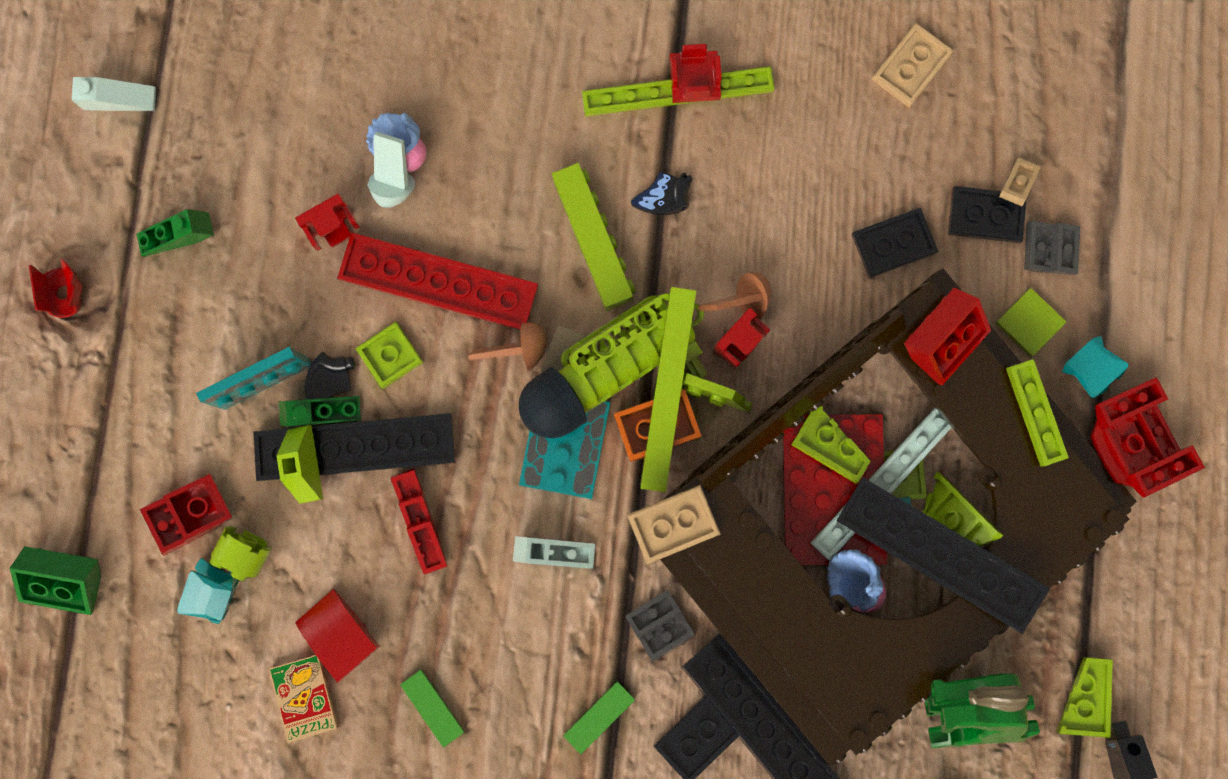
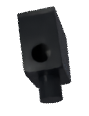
M1127 720L1111 723L1115 738L1106 740L1105 744L1113 778H1158L1143 736L1131 735Z

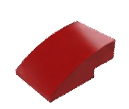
M210 474L162 496V499L139 509L163 556L191 543L232 519Z
M332 589L295 622L310 648L337 683L348 676L380 647L366 630V625L335 589Z

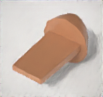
M750 272L741 276L738 281L737 295L698 305L699 311H717L740 306L743 314L751 308L760 320L770 306L772 297L771 285L763 274Z
M522 323L521 342L475 349L468 357L469 360L523 354L526 368L528 371H531L544 355L547 346L546 333L539 324Z

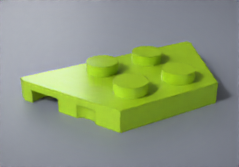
M684 373L682 389L686 390L688 396L697 399L703 396L709 398V403L723 407V404L750 413L753 403L746 401V398L736 390Z
M937 472L934 479L937 481L933 493H928L926 506L922 511L924 514L978 546H983L1003 536L942 473Z

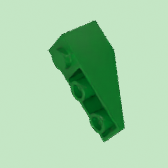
M186 209L136 233L141 256L145 257L199 243L214 236L209 212Z
M359 396L278 401L280 426L361 420Z

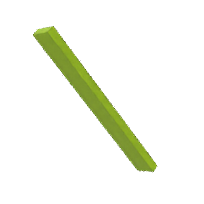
M771 66L721 73V99L774 92ZM671 79L582 91L585 117L693 103H672Z
M670 287L640 489L666 492L696 290Z

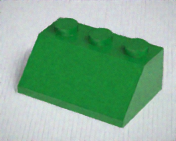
M24 546L9 568L18 602L92 615L101 580L98 559Z

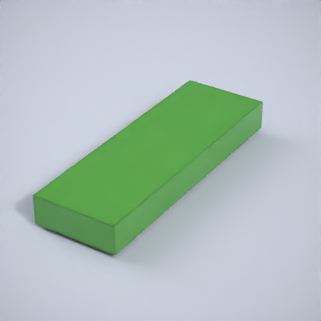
M422 669L400 684L443 748L465 732Z
M617 681L563 737L582 754L635 701V698Z

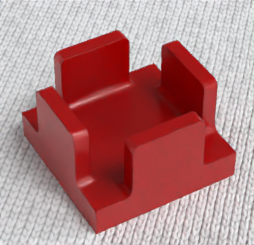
M707 44L683 45L681 53L669 54L672 103L721 100L720 84L722 75L718 50L707 51Z
M339 194L330 197L295 217L298 225L317 251L322 249L315 237L317 235L325 237L332 248L350 238L351 233L344 222L346 218H348L355 229L360 227L352 210Z
M751 308L720 339L713 350L717 357L723 358L735 370L740 365V362L734 356L743 362L758 346L763 336L766 337L770 332V329L756 317L757 314Z

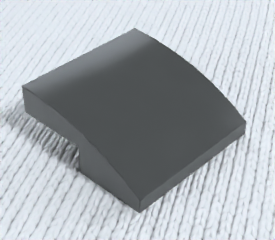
M1037 221L1028 222L1026 227L1024 270L1052 274H1078L1080 226L1065 223L1053 225Z
M668 590L625 616L652 662H655L695 637L694 632Z

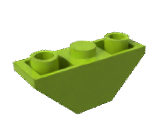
M307 425L287 430L277 453L280 480L299 504L322 500L323 493L312 426Z

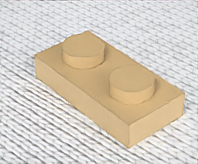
M1018 158L999 197L1023 206L1041 167Z

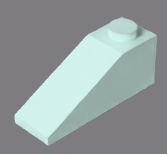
M73 77L72 101L83 110L155 111L156 87L99 77Z
M515 536L513 561L593 569L595 544Z

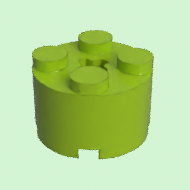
M227 526L224 528L211 553L209 563L214 567L225 568L231 571V576L241 581H245L246 577H257L272 548H266L268 543L249 531L244 530L241 534L235 532L237 527Z

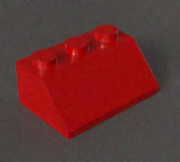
M953 288L932 313L925 318L914 333L909 335L904 345L911 359L936 383L943 386L990 333L991 328L979 298Z

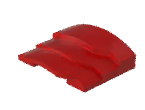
M1157 377L1095 405L1097 419L1090 435L1099 458L1113 481L1133 487L1143 498L1205 468L1193 445L1180 449L1157 405L1169 399Z

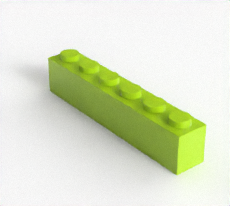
M579 163L551 173L605 310L609 311L632 302L633 293H636L631 279L626 280L623 271L627 269L623 258H617L614 249L618 247L614 236H608L605 228L609 226L604 212L599 214L596 206L600 204L595 190L590 192L587 183L591 181L587 170H581Z

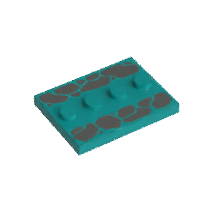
M288 347L197 392L196 395L201 403L226 410L309 369L312 363L309 357Z
M604 401L587 412V422L563 437L545 438L529 431L519 486L592 499L610 402Z

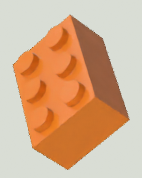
M685 389L681 390L673 448L702 437ZM653 400L614 413V418L630 463L645 458Z

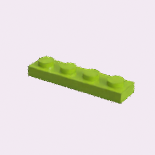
M1034 359L1006 368L1040 466H1047L1069 458Z

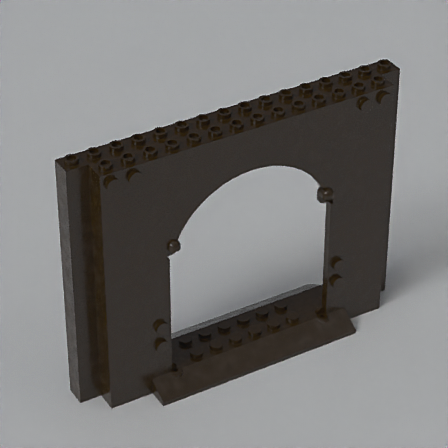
M944 268L936 271L881 318L869 324L690 473L683 483L662 499L664 500L701 485L720 535L660 560L829 766L843 761L849 750L855 755L869 750L872 742L878 736L886 735L892 729L891 725L898 719L907 717L915 704L921 703L930 697V685L933 680L947 682L951 678L950 674L957 668L965 667L970 662V657L974 653L986 649L990 644L989 641L995 635L1004 633L1009 626L958 595L933 611L901 619H882L854 612L850 603L839 594L828 598L733 483L737 479L736 471L748 460L755 461L766 452L763 448L767 444L770 445L772 443L774 445L785 436L783 433L785 429L794 428L805 419L803 414L815 411L824 404L822 399L825 396L834 395L844 387L842 382L849 378L853 379L864 370L861 366L876 353L885 355L890 352L984 466L978 473V479L986 489L991 491L994 510L993 525L1003 534L1000 539L990 542L988 552L1051 588L1053 585L1062 583L1067 578L1066 574L1073 568L1076 569L1086 562V557L1091 552H1096L1104 547V541L1111 535L1114 536L1120 533L1125 527L1124 524L1130 520L1127 515L1131 512V507L1137 502L1123 484L1113 481L1099 455L1046 391L1045 393L1069 458L1047 466H1040L1006 368L1022 362L990 324V333L943 386L936 383L911 359L904 345L909 335L914 333L925 318L932 313L953 288L961 290ZM986 473L991 478V482H988L984 477ZM837 600L844 606L842 609L835 604Z

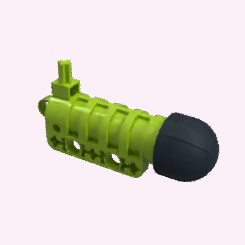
M669 294L653 295L644 298L565 349L561 354L560 360L564 368L557 371L555 368L550 367L528 382L519 398V414L524 425L532 433L541 437H563L587 422V412L659 366L668 307L665 301L669 300ZM694 303L697 317L691 323L685 365L691 375L704 378L708 373L698 358L703 352L695 341L693 327L703 320L704 311H699V304Z

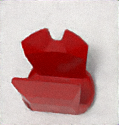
M60 259L62 268L53 269L43 274L33 265H29L36 311H46L54 317L66 318L73 316L80 310L83 286L77 274L64 259ZM66 286L67 298L61 300L57 296V291L60 287Z

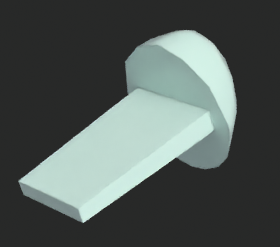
M376 132L374 134V174L370 176L367 186L373 199L383 208H391L405 201L415 187V180L407 173L404 140Z

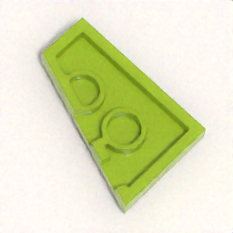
M820 406L815 411L809 413L791 445L857 484L868 467L870 460L840 430L839 425Z
M1083 657L1056 733L1111 738L1112 659Z

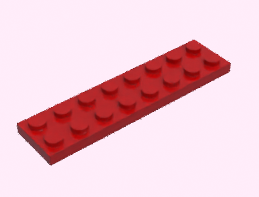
M352 232L337 279L340 281L521 330L522 323H528L539 286L535 282Z

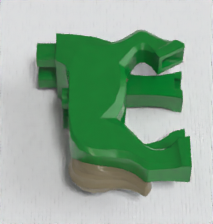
M1013 673L994 674L952 682L933 680L930 685L931 695L924 701L926 716L940 715L941 726L928 728L931 748L1024 742L1027 738L1037 736L1040 733L1037 720L1027 719V712L1035 710L1033 696L1026 695L1025 691L1022 690L1019 675Z

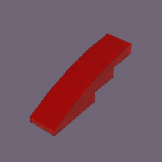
M415 468L391 476L390 479L399 500L398 504L407 525L406 530L423 574L425 575L447 567L448 564Z

